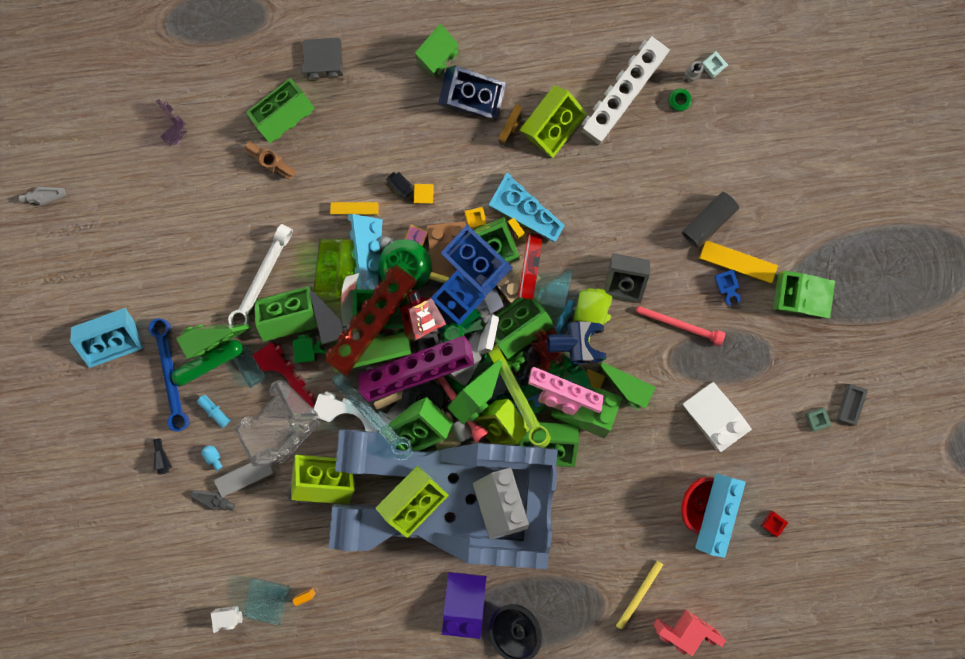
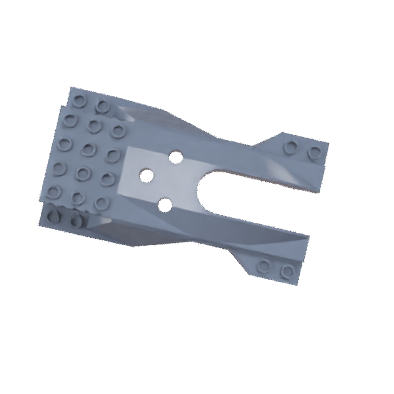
M339 429L335 471L407 477L418 465L449 495L409 537L422 538L467 564L535 569L548 568V557L552 540L551 505L557 481L556 462L558 450L556 448L477 443L430 452L397 450L379 432ZM511 468L529 527L520 532L489 540L473 483L493 472ZM456 473L458 477L456 480L450 481L448 480V475ZM474 494L475 500L467 502L465 500L466 496ZM333 504L328 546L330 549L369 551L391 536H405L386 522L376 510L378 505ZM447 512L454 513V517L451 520L445 519L444 516Z

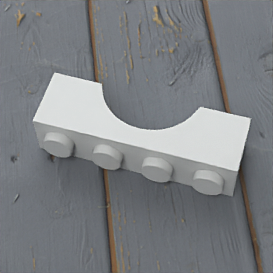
M325 391V394H319L311 416L331 422L342 413H350L357 416L363 422L365 431L379 432L386 439L381 430L392 421L386 416L387 413L379 411V414L372 412L371 407L363 404L361 407L353 405L354 401L343 398L342 401L336 398V394Z

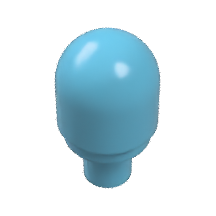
M211 445L204 447L202 457L209 466L213 465L216 471L223 468L219 461L221 457L217 449Z

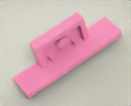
M533 367L531 369L528 384L543 390L539 395L538 402L570 415H574L581 406L598 413L601 412L603 395Z

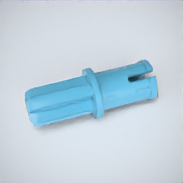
M202 395L197 400V403L208 413V417H211L221 429L230 423L231 419L219 409L220 406H216L206 395Z

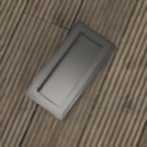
M847 384L836 420L857 426L868 389Z

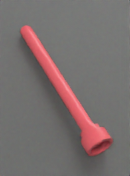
M641 306L635 309L636 313L708 338L710 342H713V345L721 347L724 341L725 332L720 330H713L711 332Z
M444 376L436 378L451 401H453L457 394ZM475 420L473 422L467 421L472 429L471 436L475 442L480 441L489 434L486 428L478 425Z

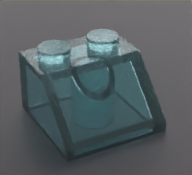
M573 270L566 271L539 289L537 300L540 301L541 306L557 310L564 309Z

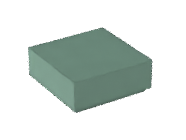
M824 407L805 413L811 432L831 426Z

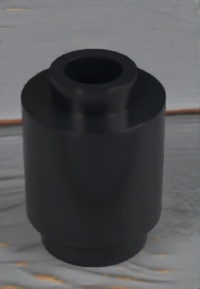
M393 172L386 178L388 181L386 186L398 198L401 197L404 200L414 191L411 187L412 184L400 172L397 174Z

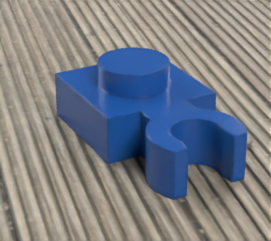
M734 270L714 276L719 294H726L724 300L727 306L731 305V296L735 297L736 302L741 301L740 295L735 293L734 290L739 288Z

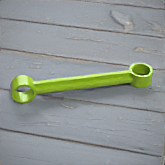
M497 344L493 345V350L488 353L494 364L499 360L502 362L499 373L530 430L529 440L537 448L546 447L551 439L549 432L545 427L540 426ZM537 431L546 432V439L541 443H536L533 440V436Z

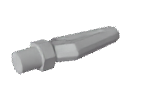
M37 187L33 192L19 195V200L21 203L35 202L43 205L65 197L66 191L65 188Z

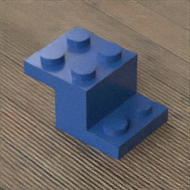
M457 270L432 296V299L446 325L450 323L460 325L486 296ZM444 326L438 328L437 330H441L442 332Z

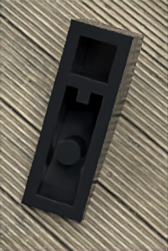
M311 291V301L322 345L325 350L347 345V337H350L347 326H343L341 320L314 291Z

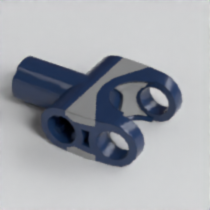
M572 322L567 324L568 335L547 336L548 352H569L571 364H591L607 359L606 353L593 349L588 341L589 336L604 332L603 324Z

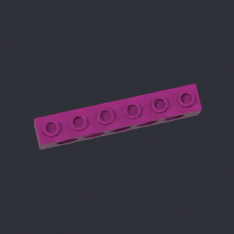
M461 336L373 369H368L358 374L359 393L368 402L470 367L474 365L472 346L465 336Z

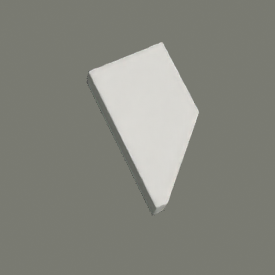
M494 315L490 317L481 334L477 353L485 354L493 350L499 317Z

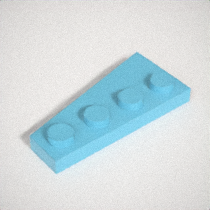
M508 172L488 205L510 219L515 218L519 224L554 243L565 226L548 209H545L534 196L532 197L521 184H518Z
M348 214V221H351L352 225L350 237L354 241L352 253L357 266L355 274L359 273L356 282L357 289H378L381 249L377 239L382 237L383 219Z

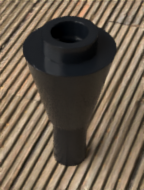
M161 438L154 439L153 472H157V475L169 473V469L173 467L163 450Z

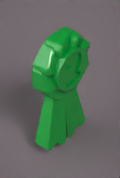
M475 308L460 325L456 323L445 325L441 332L443 342L484 330L483 326H481L482 320H478L482 315L477 313Z

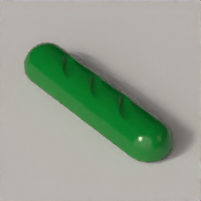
M237 340L225 342L176 369L172 373V382L176 386H183L237 357L242 352V344Z

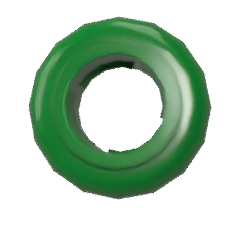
M678 88L670 93L668 102L674 111L683 112L691 106L692 96L686 89ZM677 95H681L685 98V103L683 105H679L675 102V97Z

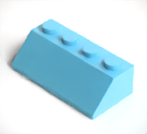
M715 474L696 549L709 555L725 558L744 491L745 480Z

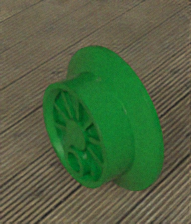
M401 239L387 245L380 255V276L384 283L392 290H418L425 285L430 277L432 267L430 256L422 245L413 240Z

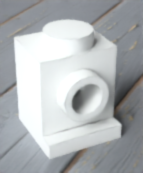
M238 606L218 608L211 613L213 633L218 632L222 627L223 630H230L235 628L238 623H242L243 616Z

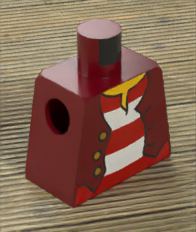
M413 290L406 294L409 304L401 307L406 338L417 340L446 325L432 298H420L418 290Z

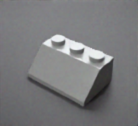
M511 468L493 472L473 483L489 540L528 529V519Z

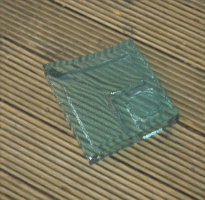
M252 577L243 615L280 625L290 586Z

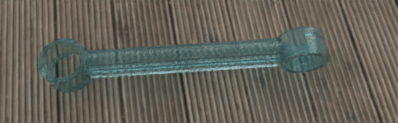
M341 372L330 379L334 387L347 397L391 445L393 456L396 459L405 460L411 456L412 447L410 441L407 438L398 437L358 394ZM399 444H406L409 447L405 453L399 454L395 452V448Z

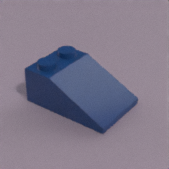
M468 225L441 252L459 272L486 296L513 268Z

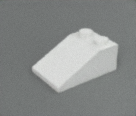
M711 382L682 404L716 451L722 452L752 430L740 412L714 382Z

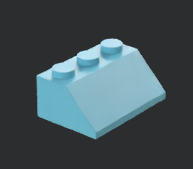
M126 308L71 327L70 343L89 368L143 349L136 324Z

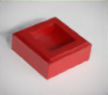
M771 510L760 526L778 538L789 522Z

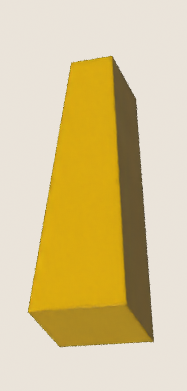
M331 202L330 214L379 216L378 202Z

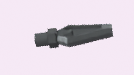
M193 490L191 494L193 500L213 511L217 509L233 511L235 508V503L229 502L228 499H223L218 492Z

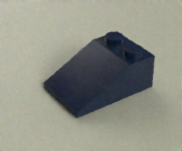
M459 66L447 67L438 105L497 120L506 83Z

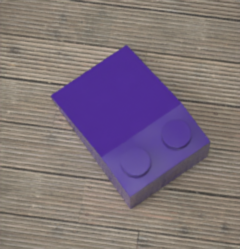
M448 572L441 635L480 639L487 576Z

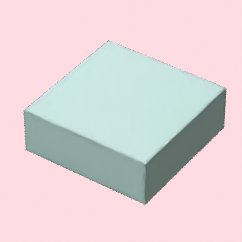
M717 51L700 64L704 65V70L712 79L728 66Z

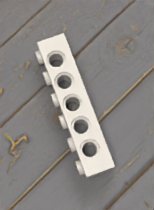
M651 36L648 41L644 40L638 48L640 50L637 56L633 55L627 63L629 65L627 70H621L616 77L618 82L614 87L612 85L609 86L604 93L606 98L603 102L599 100L593 108L594 114L591 117L587 116L581 125L584 127L581 132L598 145L602 143L669 53L670 49ZM642 57H649L651 59V63H645L642 60ZM631 72H638L640 78H633L631 76ZM625 86L629 93H621L619 87ZM608 102H615L617 104V108H609ZM599 116L604 117L606 123L599 124L596 118Z

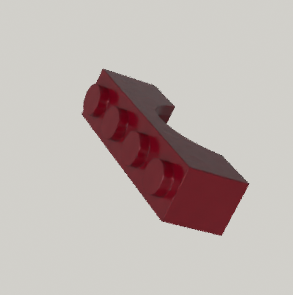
M271 342L252 356L262 371L273 370L280 372L286 377L290 386V393L285 405L294 418L298 419L314 408L317 398L312 391L308 392L305 387L306 382L302 376H297L294 371L296 368L291 360H286L283 355L285 352L280 344L276 345Z

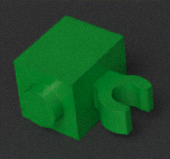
M299 335L298 339L293 340L295 363L317 361L316 353L326 354L329 350L321 349V340L315 345V338H310L309 335Z

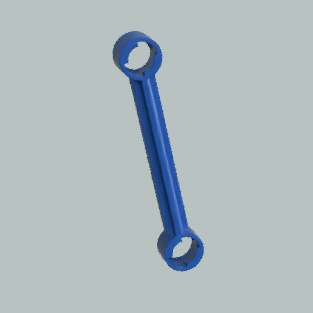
M157 318L151 321L149 331L151 335L156 337L171 411L167 421L168 427L172 431L179 432L187 429L190 419L182 411L178 386L172 382V373L175 370L168 340L171 324L165 319ZM159 321L166 325V331L163 334L158 333L156 329L154 330L155 324ZM177 414L185 420L182 428L173 423V418Z

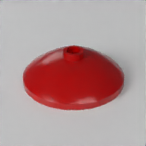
M702 477L694 481L688 487L682 499V520L685 526L696 534L700 533L714 482L713 477Z

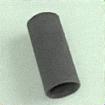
M721 192L683 229L682 235L692 246L700 248L739 210L738 203L728 193Z

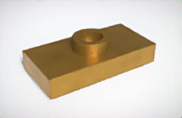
M517 104L514 106L499 136V143L505 145L511 132H516L519 125L517 120L522 112L521 106Z

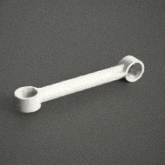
M283 224L278 227L273 243L239 309L229 315V324H234L233 318L237 313L245 316L244 324L250 323L248 314L283 247L290 240L293 229Z

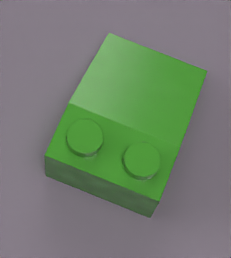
M201 324L194 328L189 327L183 330V335L176 339L186 358L190 359L213 350L250 329L251 326L250 324L208 326Z
M500 360L465 387L447 407L463 425L468 420L473 422L489 406L487 402L493 395L502 365Z
M604 362L597 363L598 368L621 397L627 400V405L638 410L641 407H647L656 388L655 386Z
M593 388L591 391L603 395L600 413L583 406L574 415L566 414L556 408L553 409L552 417L605 439L612 429L622 397L603 389Z
M425 397L408 407L385 426L381 433L400 450L420 451L445 440L453 421L432 401Z

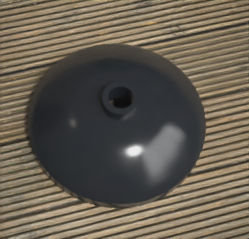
M508 604L502 606L493 614L489 624L490 639L496 651L503 658L532 659L538 654L542 645V631L538 620L532 612L521 605Z

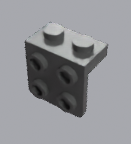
M339 38L308 39L303 41L304 65H301V69L305 78L316 80L322 77L334 79L338 78V76H343L342 47Z

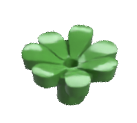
M523 351L515 353L508 359L504 355L510 369L513 368L515 372H519L521 370L520 364L525 362Z

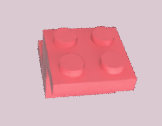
M685 610L674 629L658 618L653 624L657 630L656 633L660 635L659 638L667 644L672 642L676 646L675 648L684 655L688 653L693 656L704 638L713 646L718 644L723 647L726 639L718 630L688 610Z

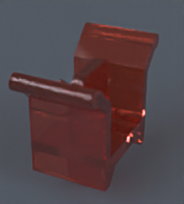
M541 329L535 334L540 342H532L531 345L541 358L539 369L549 371L550 360L556 358L561 352H548L547 336L558 335L555 329H549L546 335V331Z

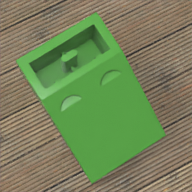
M778 272L772 310L830 319L835 281L803 273Z

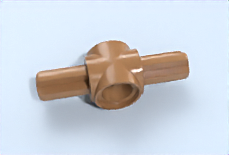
M248 142L245 145L244 151L256 158L257 163L273 173L278 172L287 179L294 177L295 169L282 162L283 159L267 148L262 149L252 142ZM273 156V163L266 165V159Z

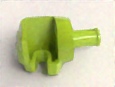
M599 288L580 290L573 322H593L604 325L611 319L608 310L612 303V296Z

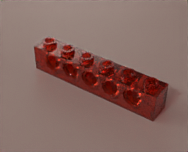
M397 265L387 271L384 282L382 284L379 283L375 287L372 298L370 300L367 299L361 306L363 310L358 316L355 315L349 322L351 326L347 331H343L337 338L339 342L335 347L332 346L325 354L327 357L325 361L345 376L349 374L405 299L406 294L417 283L413 276ZM391 284L398 285L396 292L388 291ZM379 300H386L384 308H377ZM368 315L375 317L374 322L371 324L365 323V318ZM356 331H362L363 333L362 338L359 340L353 339V334ZM346 346L350 347V354L342 356L341 350Z

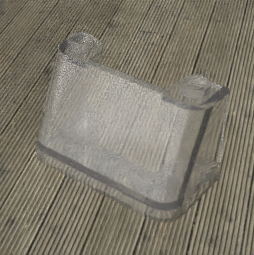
M278 380L273 382L269 388L270 395L274 396L257 417L246 416L235 427V431L252 466L276 465L284 462L321 422L318 413L286 381Z

